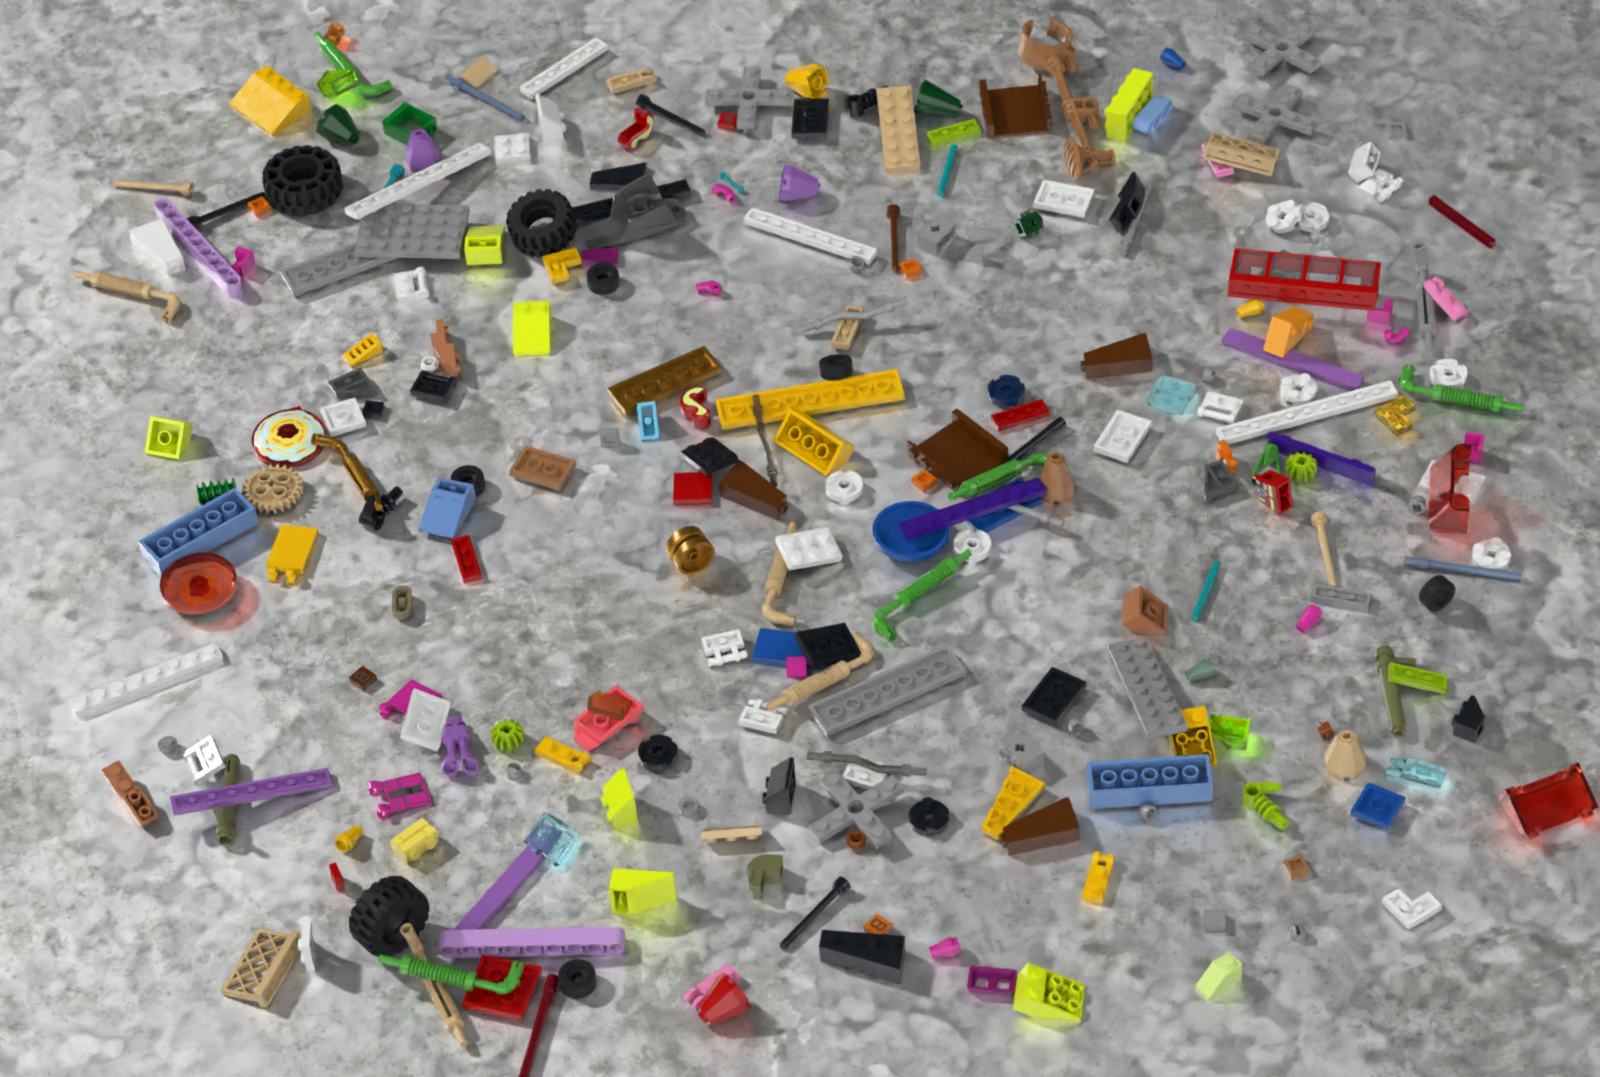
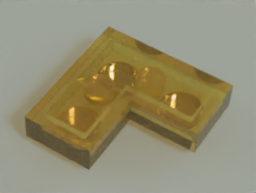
M1403 394L1375 409L1374 416L1396 437H1399L1412 430L1413 424L1404 416L1415 411V404Z

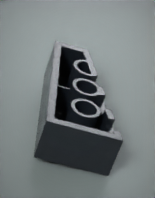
M833 930L821 931L819 943L820 962L844 969L847 967L853 968L858 973H870L876 975V978L882 980L885 978L894 980V983L901 985L906 954L905 936Z

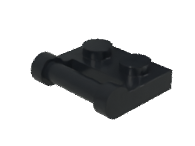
M421 370L410 389V393L412 396L445 403L450 392L457 385V377H445Z

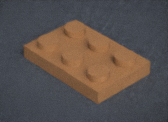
M525 446L510 468L509 475L560 491L577 465L576 460Z

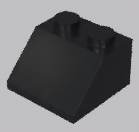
M789 757L771 768L770 777H766L765 788L767 792H763L762 803L766 804V813L791 815L796 787L794 757Z

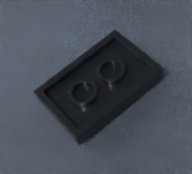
M829 98L794 99L792 138L819 139L827 137Z
M714 437L706 438L703 442L690 445L685 450L680 451L682 458L705 476L739 462L737 454Z
M846 623L799 631L794 635L810 668L835 664L841 660L844 662L851 661L860 657L861 654Z
M1051 667L1022 704V711L1057 726L1086 688V681Z

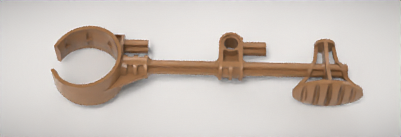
M1050 19L1047 36L1057 40L1060 45H1046L1036 42L1029 37L1033 29V20H1028L1022 27L1018 43V53L1026 64L1037 70L1048 71V74L1054 77L1063 100L1062 110L1067 122L1072 123L1080 146L1076 145V142L1071 137L1066 138L1064 142V159L1069 175L1073 180H1079L1088 170L1090 172L1099 170V165H1114L1116 159L1114 151L1112 149L1108 151L1094 150L1083 123H1088L1093 132L1101 128L1098 121L1099 103L1092 98H1073L1063 74L1065 71L1064 65H1066L1070 74L1078 70L1075 63L1077 56L1072 45V30L1066 24Z

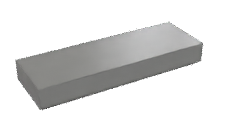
M1314 583L1310 602L1368 612L1372 593Z

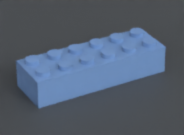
M233 488L138 542L142 557L163 578L259 523L255 508L236 488Z
M1209 754L1087 762L1090 809L1131 807L1143 804L1162 805L1213 801V782Z

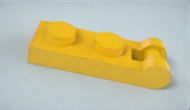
M547 736L534 749L536 755L576 774H580L584 769L583 766L588 765L592 760L588 753H581Z
M1094 851L1082 893V901L1103 903L1115 861V854L1108 853V855H1104L1099 851ZM1099 862L1106 863V865H1099Z

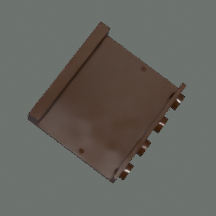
M1038 74V85L991 90L987 89L986 79L979 80V94L987 139L1050 133V125H1053L1052 115H1049L1051 114L1050 103L1047 104L1048 92H1044L1046 91V82L1042 81L1041 74Z
M955 409L952 411V423L917 446L915 443L907 441V455L910 459L919 463L923 469L928 470L938 480L946 484L949 489L955 491L959 489L962 482L993 469L1008 457V447L959 409Z

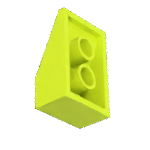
M550 301L514 302V356L550 354L552 326Z

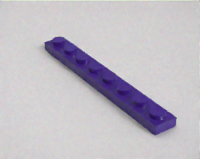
M1038 477L899 522V528L906 540H910L1047 495V489Z

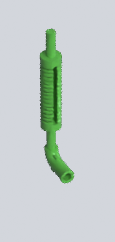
M319 32L314 34V37L320 43L319 50L337 69L346 82L355 84L358 92L362 95L379 96L382 93L393 90L390 80L373 86L363 84L359 80L360 73L332 40L324 39Z
M1409 364L1404 365L1402 374L1398 379L1400 386L1407 393L1413 394L1414 392L1433 396V401L1437 402L1442 401L1444 403L1446 401V403H1453V405L1460 404V406L1464 405V407L1467 405V407L1471 406V408L1474 407L1475 409L1478 407V409L1481 408L1482 410L1485 408L1486 411L1492 410V412L1500 413L1501 409L1523 412L1524 405L1504 402L1503 396H1490V394L1487 395L1486 393L1483 395V393H1476V391L1469 392V390L1465 391V389L1462 391V389L1458 390V388L1455 389L1454 387L1451 389V387L1448 388L1447 386L1444 388L1443 385L1438 384L1435 385V389L1414 385L1412 376L1415 372V367L1410 365L1408 369Z
M1036 453L1029 455V458L1020 462L1014 459L962 482L961 488L949 493L948 498L954 500L963 495L968 498L1021 475L1022 469L1027 466L1044 465L1049 454Z
M967 549L954 559L946 558L936 567H933V569H930L903 588L902 591L900 590L894 595L895 601L874 613L872 618L874 630L885 637L888 642H892V639L895 640L898 633L888 625L885 616L898 607L905 609L958 571V565L971 557L972 552Z
M380 954L378 958L379 963L399 967V972L402 974H410V976L414 975V977L418 976V978L422 977V979L433 980V982L437 981V983L441 981V984L445 983V985L448 984L457 988L460 986L461 989L464 987L465 990L469 991L479 987L501 995L512 992L520 985V978L525 968L524 963L519 962L517 967L518 961H513L508 977H505L504 982L497 984L477 979V973L467 972V970L463 971V969L459 971V968L455 969V967L452 968L443 964L440 966L439 963L436 964L427 960L425 962V960L413 959V957L404 955L402 959Z

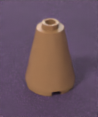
M1059 452L1050 453L1046 457L1040 476L1041 482L1047 489V495L1041 498L1049 504H1053V502L1063 504L1074 496L1075 485L1065 456Z

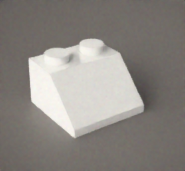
M535 94L543 143L563 140V132H566L565 122H561L564 121L562 111L558 110V105L540 94Z

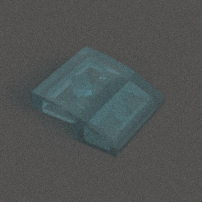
M1161 374L1151 391L1147 404L1183 415L1197 385Z
M545 811L523 842L537 855L542 853L557 867L561 865L580 835L563 821Z

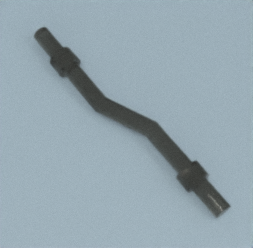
M755 394L752 396L754 405L752 411L756 419L759 437L766 452L768 465L766 471L770 478V483L777 487L778 469L774 462L773 449L764 429V410L760 402V396Z
M832 751L807 753V760L823 761V763H856L877 773L901 774L904 777L927 775V768L911 767V765L902 764V766L878 765L857 755L832 754Z

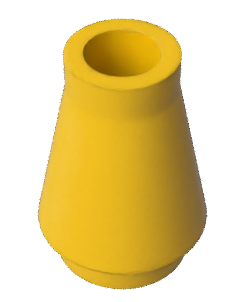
M1251 299L1236 309L1240 319L1260 315L1261 312L1265 311L1262 300Z
M355 825L351 829L337 835L335 840L336 848L343 853L351 851L358 839L363 835V829Z

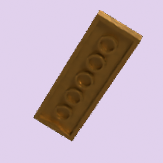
M702 346L608 387V394L623 413L627 415L637 410V403L657 402L716 376L723 371L721 365L708 349Z

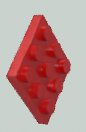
M482 954L475 971L477 979L497 984L504 982L505 977L509 975L513 961ZM524 963L525 968L520 978V985L512 992L504 995L479 987H475L473 991L467 990L462 1002V1008L522 1021L543 972L542 966Z

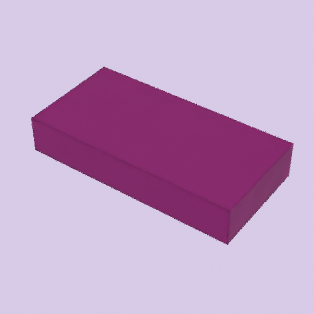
M618 248L582 249V266H593L598 263L617 265Z

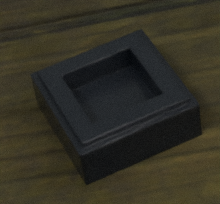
M366 400L362 410L363 417L380 420L385 407L384 402Z

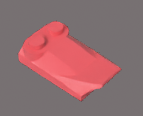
M615 685L573 721L575 728L573 740L590 752L628 723L632 724L639 721L641 713L644 711V706Z

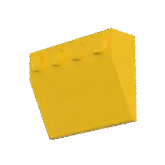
M267 65L253 73L230 101L231 107L271 136H274L312 112L310 96Z

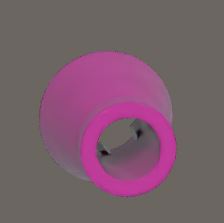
M1313 604L1305 607L1295 626L1296 629L1301 633H1305L1319 622L1323 615L1321 609Z
M950 936L929 947L932 959L956 957V954L961 953L957 937L951 938Z

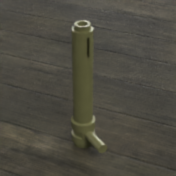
M1383 645L1376 649L1374 655L1377 662V671L1381 677L1390 731L1395 737H1402L1407 729L1398 684L1388 681V665L1390 662L1406 666H1415L1416 659L1395 657L1391 647Z
M229 754L224 759L226 767L223 769L222 787L238 784L240 759L235 754ZM236 805L216 807L213 809L217 819L215 837L219 844L230 845L236 837Z

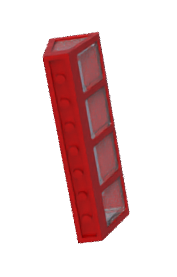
M1235 248L1229 275L1227 297L1375 311L1379 291L1381 262Z

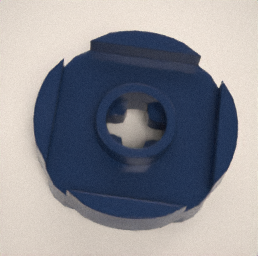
M1002 375L995 381L994 379L991 380L988 385L990 403L999 406H1010L1012 408L1017 407L1025 396L1024 383L1022 384L1020 379L1013 375Z

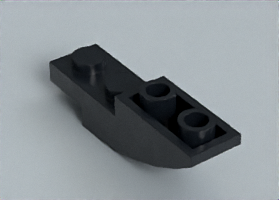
M1136 172L1131 173L1118 195L1120 201L1109 218L1117 232H1123L1130 219H1136L1144 201V185Z

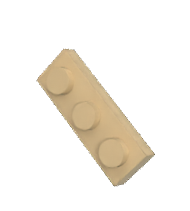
M847 305L844 311L864 312V308ZM841 319L832 338L831 348L849 351L862 319Z
M762 825L701 829V840H705L706 843L718 842V838H726V841H736L738 837L746 836L747 840L758 839V835H762Z

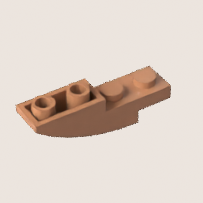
M443 319L436 320L437 333H430L435 358L448 377H457V381H459L458 374L461 373L460 362L456 363V361H460L459 352L454 349V343H450L449 338L446 339V337H449L448 326H444Z
M119 760L101 769L103 776L112 788L113 794L128 814L141 827L159 818L158 813L139 786H136Z

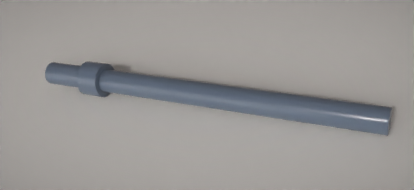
M446 74L445 80L454 84V87L471 93L520 121L525 119L524 114L466 84L465 80Z
M1405 556L1404 564L1419 566L1421 569H1427L1428 567L1521 581L1522 573L1429 560L1427 557L1413 558Z

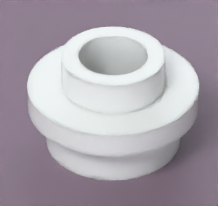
M426 356L422 359L420 367L421 370L431 373L438 369L439 364L435 357Z

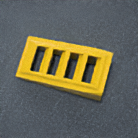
M371 333L344 353L342 357L351 367H354L382 353V343Z

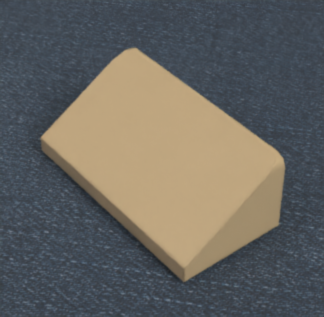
M482 56L461 74V77L465 80L466 84L477 89L496 73L497 69Z

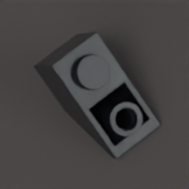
M1471 695L1468 701L1463 702L1459 715L1456 714L1451 725L1453 726V735L1475 744L1484 730L1485 716L1474 695Z

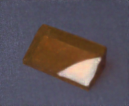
M598 690L589 696L587 709L588 711L621 721L627 715L633 701Z

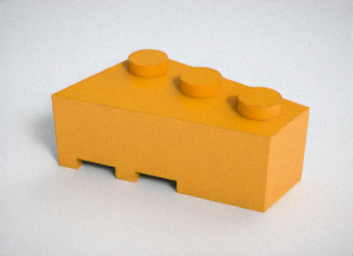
M1293 306L1273 315L1263 351L1283 358L1312 329L1314 313Z

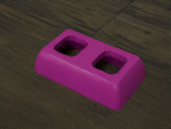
M971 966L967 989L971 993L1012 996L1015 992L1017 970ZM976 980H988V987H975ZM997 982H1009V989H997Z

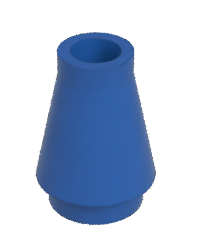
M1165 48L1160 55V60L1166 65L1182 70L1186 65V61L1172 48Z

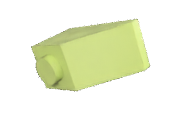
M1229 951L1210 964L1197 982L1196 989L1209 1001L1242 980V964Z

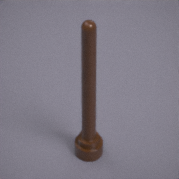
M891 204L886 208V216L890 219L891 269L896 272L899 269L897 219L901 213L898 205Z

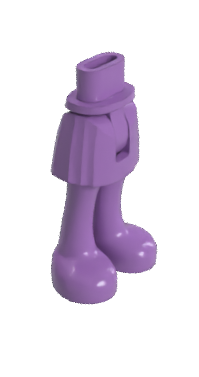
M461 716L448 717L443 733V743L447 746L448 753L441 764L442 772L448 776L455 775L458 772L459 763L456 748H460V760L463 771L473 773L477 771L479 762L469 752L468 743L471 740V736L466 724L462 721Z

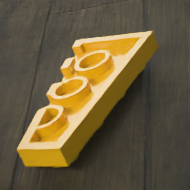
M1011 766L1009 775L1005 778L1002 789L997 794L995 803L982 825V832L999 841L1000 836H1003V827L1018 820L1045 789V783Z

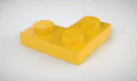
M576 247L542 256V262L552 284L570 280L566 268L582 264Z

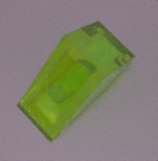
M353 69L326 71L316 84L324 97H333L358 86L360 82Z
M1210 714V731L1226 748L1247 750L1251 719Z

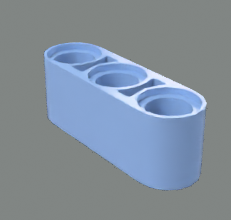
M1155 95L1135 117L1132 129L1146 135L1152 134L1171 112L1173 101Z

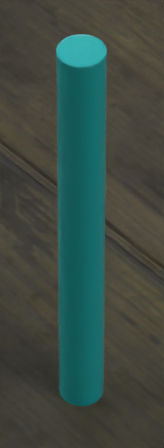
M955 144L951 145L937 190L938 196H943L957 151V145Z
M1219 561L1213 562L1192 613V621L1197 622L1221 566Z

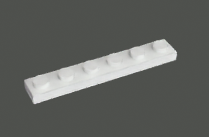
M594 38L521 85L520 92L532 100L535 98V94H541L608 50L607 44L598 38Z

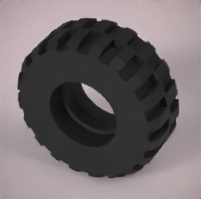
M298 145L290 149L286 148L282 152L276 153L267 162L262 172V182L267 201L275 210L277 209L280 213H286L289 216L304 217L325 211L336 202L343 188L338 160L329 151L323 150L318 146ZM309 179V180H307V181L297 182V181H300V180Z

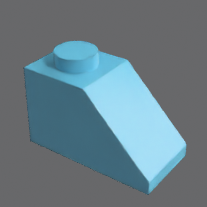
M655 401L637 403L641 440L659 438Z

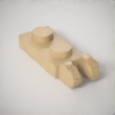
M651 68L607 78L606 80L612 94L639 86L655 84L657 77L653 75Z

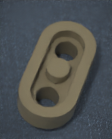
M398 586L393 590L392 612L393 616L397 619H406L412 614L413 596L410 587Z

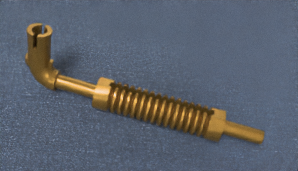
M313 433L311 444L329 447L343 456L342 465L363 499L367 501L370 495H375L374 507L377 511L381 510L383 506L378 499L380 496L379 490L358 457L353 453H349L347 445L341 440L332 436Z

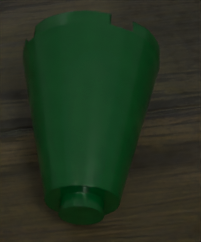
M924 79L916 99L917 105L914 106V113L956 117L957 114H961L963 109L961 100Z

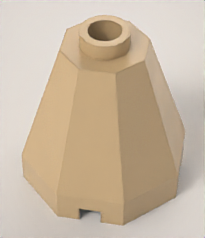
M1350 730L1339 732L1324 753L1325 772L1337 780H1344L1346 777H1349V780H1355L1366 771L1365 751L1357 735Z

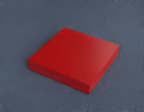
M701 472L674 473V505L711 503L712 474L705 476Z

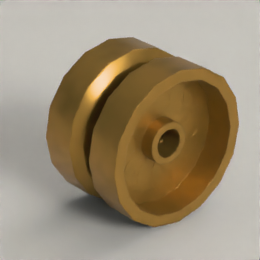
M686 526L677 530L671 535L665 546L666 554L681 574L695 575L709 566L715 555L713 545L699 527Z

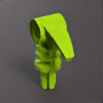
M1249 782L1244 786L1243 804L1246 808L1254 809L1260 816H1263L1265 822L1272 821L1281 830L1287 829L1290 824L1280 813V807L1265 796L1268 793L1281 791V784L1274 782Z

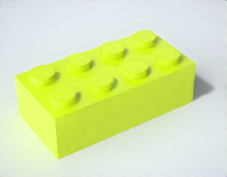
M1133 68L1131 73L1127 74L1124 84L1120 85L1117 95L1113 96L1110 106H1107L1105 109L1106 122L1104 129H1106V137L1122 142L1128 140L1133 132L1132 124L1135 117L1153 98V73Z

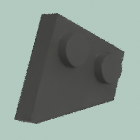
M362 368L328 381L329 388L336 398L377 395V389Z
M1222 459L1205 465V501L1239 490L1238 482Z

